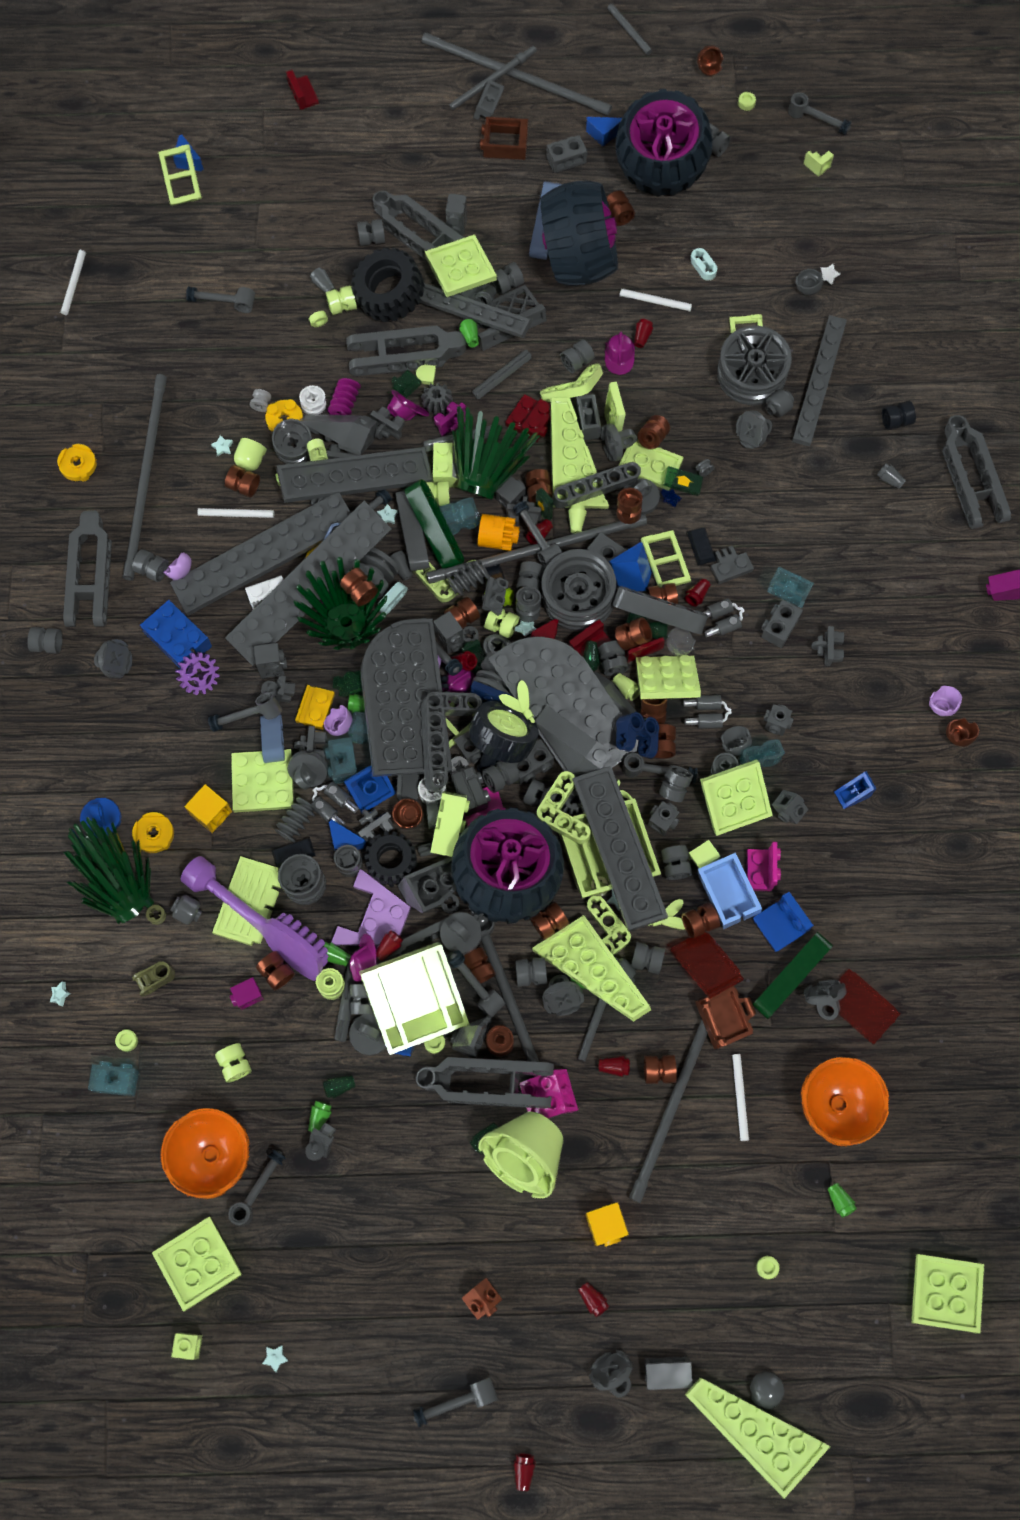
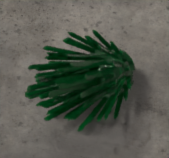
M87 817L86 821L92 830L85 821H81V825L86 832L85 835L77 823L73 826L79 838L74 830L69 828L68 838L74 844L71 846L78 855L74 856L70 851H63V853L90 883L88 885L84 882L79 885L75 881H68L67 883L74 887L76 891L89 898H81L83 900L82 904L114 917L118 924L125 923L139 915V912L144 909L143 906L149 908L154 903L150 896L151 867L149 857L145 860L144 879L140 840L136 842L137 851L135 841L132 840L131 845L137 872L136 878L129 856L125 852L113 821L111 827L114 833H111L110 828L106 827L109 835L108 838L103 826L99 827L94 818L91 821Z

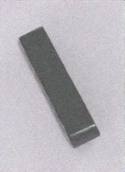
M629 462L561 485L554 491L552 503L557 508H565L632 485L637 481L641 473V467L636 462ZM627 471L634 472L635 476H630ZM610 477H615L618 481L613 482ZM592 483H598L600 488L594 487ZM579 488L583 491V493L578 494L575 491V489ZM557 495H564L566 499L561 500Z
M405 491L395 492L410 571L428 569L430 566L422 527L405 495Z
M623 586L618 587L612 604L616 608L696 634H702L708 615L703 612Z

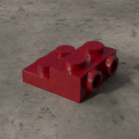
M524 394L506 420L505 426L509 427L510 423L514 422L515 427L513 430H517L520 434L525 428H529L527 433L530 434L529 438L533 433L538 432L537 435H541L536 441L538 442L541 437L543 438L546 435L548 426L551 423L550 403L542 399L537 401Z

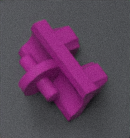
M451 402L446 408L449 414L444 416L442 413H438L434 416V422L442 436L447 435L452 429L454 431L458 429L457 407L459 406L464 411L465 423L466 405L463 403L458 405Z

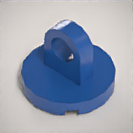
M96 798L89 801L83 807L80 814V822L85 821L92 830L86 819L89 817L92 821V818H94L99 827L103 826L107 836H109L106 827H109L111 833H114L111 823L113 821L117 829L121 824L122 815L119 807L112 800Z

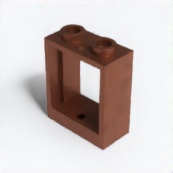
M486 117L485 124H482L484 139H481L480 150L484 151V158L525 160L528 119ZM490 132L520 134L519 146L489 144Z

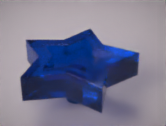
M662 489L661 491L664 497L663 502L670 503L674 507L682 499L676 495L673 489L670 491Z

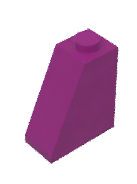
M1020 570L988 577L989 583L986 584L987 593L992 595L994 601L1020 599Z

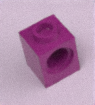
M253 977L230 988L232 994L229 997L234 1007L238 1005L241 1010L264 1000L260 988Z

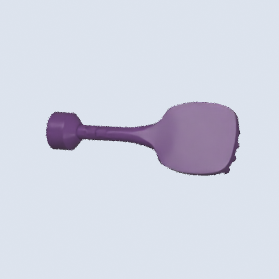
M203 856L194 858L186 866L181 875V882L193 892L209 890L214 893L215 896L255 927L265 938L271 950L277 951L284 959V962L308 979L316 981L317 975L322 972L329 958L326 954L328 949L324 947L325 942L322 939L316 942L317 935L314 932L308 936L309 929L306 926L300 930L302 924L299 920L291 924L294 918L290 914L287 916L285 913H282L276 919H266L216 881V867Z

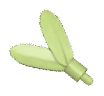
M521 680L517 686L519 700L507 694H502L499 698L503 704L523 713L527 720L534 723V715L529 709L528 686Z
M675 900L666 908L668 919L650 925L654 927L662 924L667 927L685 930L682 918L673 917L682 908L683 900Z

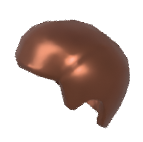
M713 45L706 46L699 52L697 64L704 74L713 76L721 71V63L724 58L719 48Z
M966 718L955 719L948 723L946 736L954 745L967 747L977 739L980 730L976 722L969 723Z
M413 799L399 800L392 810L393 821L401 828L410 829L416 827L423 818L422 806Z

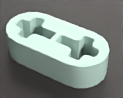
M702 248L693 250L691 263L703 279H714L717 273V266L709 254Z
M397 582L385 595L388 598L380 612H385L387 615L404 597L408 588L401 582Z

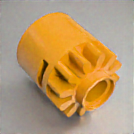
M482 514L478 546L511 551L513 543L517 544L520 527L515 526L516 518Z

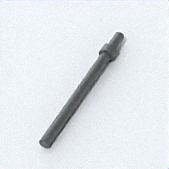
M531 46L526 51L515 55V58L450 103L451 110L456 109L483 90L488 80L494 82L518 64L522 65L526 62L528 57L537 52L535 46Z

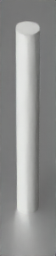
M79 250L61 309L63 315H68L86 255V252L83 250Z
M622 288L620 296L686 311H690L692 306L689 303Z
M198 508V516L274 518V510Z
M734 1054L732 1059L740 1141H749L741 1054Z

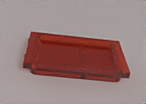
M707 932L696 938L690 937L670 949L709 999L744 980L737 966Z
M848 969L838 980L841 981V984H845L847 991L846 995L839 1000V1015L874 1045L890 1025L895 1022L900 1013L858 974Z

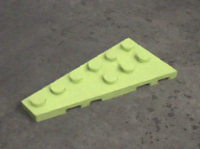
M551 397L552 496L557 487L597 473L588 446L585 444L584 435L578 425L577 416L570 398ZM592 483L594 487L600 488L598 483ZM576 488V489H575V491H576L578 494H582V493H583V491H582L581 489H579V488ZM604 494L576 503L585 506V508H609ZM557 495L561 500L566 499L564 495Z
M584 915L532 948L537 955L544 957L547 962L633 1022L651 1011L647 1001Z
M699 1378L685 1394L784 1499L830 1447L702 1378Z

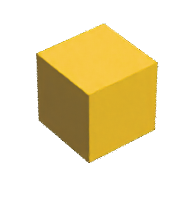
M206 784L184 806L190 816L211 833L232 812L228 803Z
M618 1202L585 1214L595 1246L604 1244L606 1247L620 1242L622 1237L629 1235Z

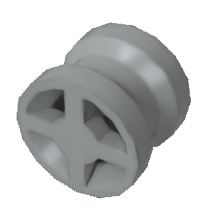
M255 389L253 392L254 398L250 401V407L256 411L265 412L268 407L267 403L271 400V394L262 389Z
M461 756L454 757L451 760L452 771L449 773L452 775L468 769V761Z

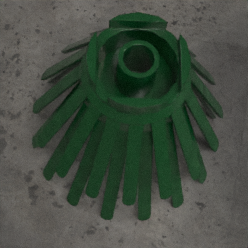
M459 406L457 407L458 429L456 432L452 429L459 477L457 488L493 500L495 492L530 458V455L526 457L524 455L541 435H537L538 432H535L529 438L530 434H527L529 428H525L513 447L509 448L517 434V430H513L515 423L512 422L499 444L497 441L502 425H498L499 417L495 416L487 442L484 443L487 421L483 419V412L479 411L473 440V415L470 414V409L467 407L464 440V411Z
M338 557L337 565L341 582L345 572L343 559ZM358 559L354 560V569L360 568V561ZM325 561L320 562V567L330 594L322 578L318 577L315 580L312 573L308 570L306 576L323 604L309 588L305 590L298 584L297 590L321 616L302 602L299 603L294 600V605L322 626L302 617H297V619L323 633L313 630H307L306 633L311 637L321 638L323 642H318V644L322 646L338 645L333 648L334 650L342 648L354 649L360 644L369 642L370 639L364 638L378 633L381 628L375 629L376 625L386 617V613L382 612L373 620L386 603L387 596L379 602L369 615L384 586V581L381 580L379 584L375 585L378 588V592L366 606H358L352 600L351 594H347L340 587L341 585L335 570L331 572L332 582ZM373 567L369 569L367 582L372 581L374 575Z

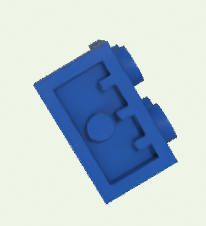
M790 892L783 895L778 902L753 918V921L775 952H778L809 932L813 927V924Z

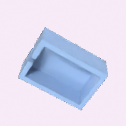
M736 853L698 869V876L711 904L718 914L723 929L739 923L741 917L746 920L761 913L762 907Z

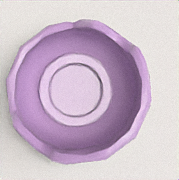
M181 553L163 573L173 580L184 578L190 571L191 558L186 553Z
M941 686L938 691L932 693L929 706L939 716H952L960 708L962 695L954 687Z
M340 705V709L332 708L331 713L323 722L326 732L333 736L343 735L350 730L353 724L352 714L343 705Z

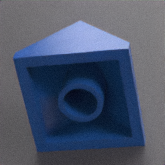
M640 542L609 561L615 573L617 588L623 586L636 591L647 590L652 572L644 545Z
M371 765L344 781L348 793L361 813L364 809L368 811L396 794L387 776L373 777Z

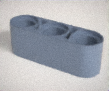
M281 714L271 720L260 716L264 763L285 761Z

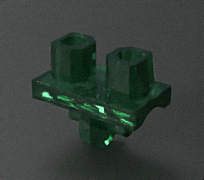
M361 670L346 672L344 677H334L333 688L339 690V696L346 697L354 693L358 695L363 694Z

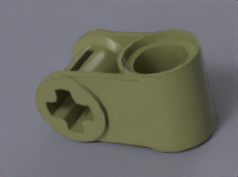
M157 962L151 967L133 975L132 979L137 982L141 990L140 995L143 997L171 982L175 977V970L165 962ZM163 968H167V974L164 977H160V971Z

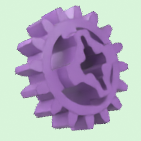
M191 652L190 658L183 656L184 663L178 662L181 669L176 670L180 674L176 680L182 681L180 687H187L186 692L190 693L193 690L195 695H198L199 691L202 694H206L205 689L213 690L211 684L217 685L214 679L215 677H220L219 674L215 673L219 667L213 666L216 661L214 659L209 660L210 655L205 654L203 656L201 652H198L197 656H195ZM199 660L205 662L207 666L202 667ZM197 670L202 671L201 673L198 674V677L193 676L194 674L197 673ZM193 680L197 686H192L188 681Z

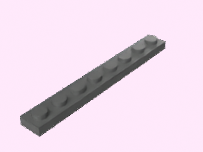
M424 283V294L420 297V303L465 319H472L474 322L523 339L532 324L528 318L458 294L446 297L442 289Z
M829 315L792 442L809 447L811 445L846 325V319Z

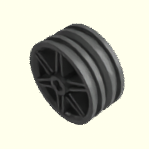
M746 326L734 331L725 340L720 353L717 379L721 389L728 397L741 404L760 405L766 403L770 395L784 388L792 361L789 345L779 333L764 326Z
M574 549L557 555L549 562L542 576V601L544 609L551 620L558 619V625L562 628L572 631H584L600 619L603 623L610 616L614 608L612 604L616 595V577L613 568L604 557L593 551ZM566 577L567 579L565 582H561V578ZM597 583L601 585L599 588L595 586ZM575 606H578V611L572 610L575 608Z

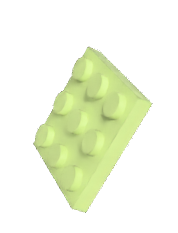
M475 235L425 251V258L446 297L497 280V275Z
M694 656L636 657L640 699L696 698L701 696Z
M291 749L284 750L285 761L264 763L262 751L232 753V801L234 813L292 809L291 805L294 803L293 779L289 776L287 769L292 757Z
M757 759L700 779L713 831L716 836L773 816L760 762Z
M211 1217L206 1218L152 1252L183 1311L188 1310L243 1275Z
M916 1254L911 1323L980 1333L984 1264Z

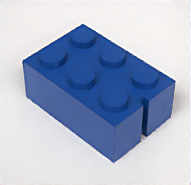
M170 600L165 602L140 624L144 634L180 669L181 667L178 665V662H185L183 656L190 658L191 649H194L196 655L198 652H201L203 655L212 647L208 637Z

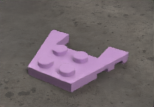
M359 870L353 887L373 895L358 933L339 926L337 927L332 939V943L336 946H358L363 934H369L375 946H379L385 933H388L390 930L401 936L411 909L410 906L363 870Z

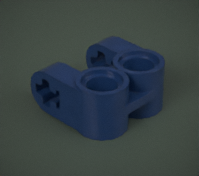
M638 712L619 717L616 722L617 748L630 752L633 750L637 739L639 740V755L648 759L654 758L658 751L659 724L657 720L653 717L643 718Z

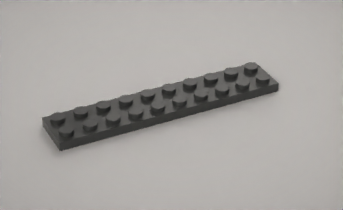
M340 493L330 495L191 570L184 578L171 581L170 584L185 613L189 616L317 547L323 542L329 527L334 523L341 524L351 512Z
M363 501L225 639L254 666L256 664L254 646L277 643L299 621L297 617L303 618L306 615L294 605V600L306 604L311 609L313 608L297 590L298 584L305 590L309 588L321 600L307 578L306 572L309 570L315 580L321 577L329 592L320 562L325 561L333 582L332 571L335 570L339 579L338 557L343 559L346 575L348 570L354 567V560L358 559L360 561L392 530L391 527Z

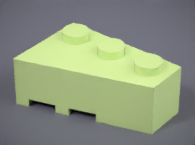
M442 792L431 853L453 856L459 834L465 829L466 821L462 819L464 812L468 813L470 801L467 800V795Z

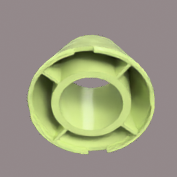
M526 1112L485 1134L479 1142V1151L483 1150L485 1154L483 1160L489 1169L508 1186L520 1193L523 1190L533 1193L531 1196L534 1198H546L551 1195L555 1188L563 1135L559 1128L545 1116L536 1112Z

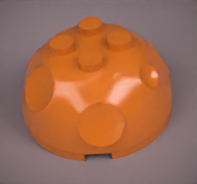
M842 1057L829 1059L819 1064L806 1077L802 1086V1107L809 1125L818 1135L834 1145L849 1146L871 1139L881 1130L888 1117L889 1093L885 1082L874 1068L861 1060Z
M210 1108L193 1110L179 1120H176L167 1131L161 1148L162 1167L171 1184L188 1196L203 1199L221 1196L231 1189L241 1179L249 1159V1138L244 1127L231 1115Z

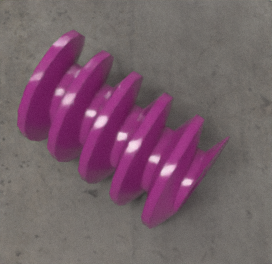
M348 378L338 380L332 396L333 399L328 407L329 414L351 415V409H353L354 402H356L355 396H358V390H360L361 385L355 380Z

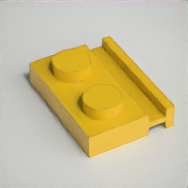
M307 685L295 719L296 723L315 726V728L323 730V722L329 714L335 692Z

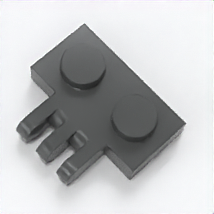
M732 545L728 547L730 554H728L726 548L721 549L722 557L719 551L714 552L718 563L711 565L710 569L718 585L753 572L754 567L746 552L737 555Z

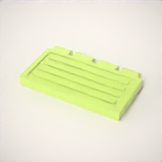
M240 856L228 891L232 892L263 917L270 919L272 910L267 909L266 906L274 908L279 895V891L273 889V887L281 888L278 881L279 868ZM223 902L212 933L250 946L253 945V942L261 944L262 934Z

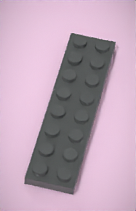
M425 447L277 465L276 468L284 503L325 498L336 493L348 495L408 487L420 479H423L425 482H433Z
M608 766L572 778L628 932L668 919L666 909L612 767Z

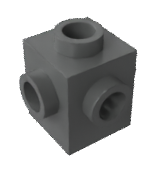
M773 704L772 709H767L763 721H766L764 730L783 736L785 730H790L794 718H791L792 710H789L784 705Z
M783 790L772 804L778 812V817L785 823L797 824L809 810L800 795Z
M662 801L659 806L655 805L649 815L652 817L649 819L648 826L662 836H665L669 829L674 830L680 821L677 819L679 815L678 809L673 804Z

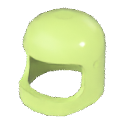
M241 438L234 454V462L246 471H254L259 467L267 449L254 440Z

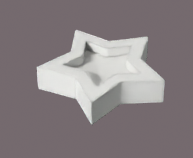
M833 264L828 268L820 267L823 273V281H828L832 285L834 278L839 276L840 273L834 270Z

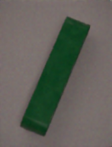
M423 479L418 480L405 489V495L439 564L443 569L462 564L464 556L428 484Z
M817 932L753 1003V1007L765 1018L769 1019L834 945Z

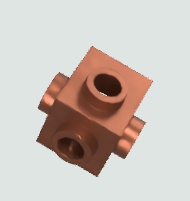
M485 1278L462 1297V1300L477 1320H479L482 1316L486 1315L488 1318L497 1311L498 1308L495 1305L502 1298L487 1278Z

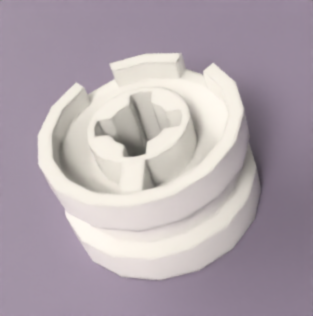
M307 386L300 392L301 409L304 413L320 414L325 410V393L320 387Z
M433 777V782L436 785H440L439 780ZM423 778L418 785L421 801L426 805L429 802H438L440 804L442 792L446 791V786L438 792L429 793Z

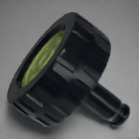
M487 701L481 704L469 725L471 741L484 753L480 759V764L477 765L478 772L482 774V771L492 765L495 766L497 761L518 763L525 760L532 751L539 736L536 723H531L523 713L506 706L501 701Z

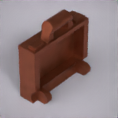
M734 986L727 987L695 1001L714 1049H719L753 1034V1028L748 1020L756 1014L750 998L738 997V991ZM742 1002H743V1004H744V1007H745L746 1012H747L748 1015H745V1012H744L743 1007H742V1005H741Z

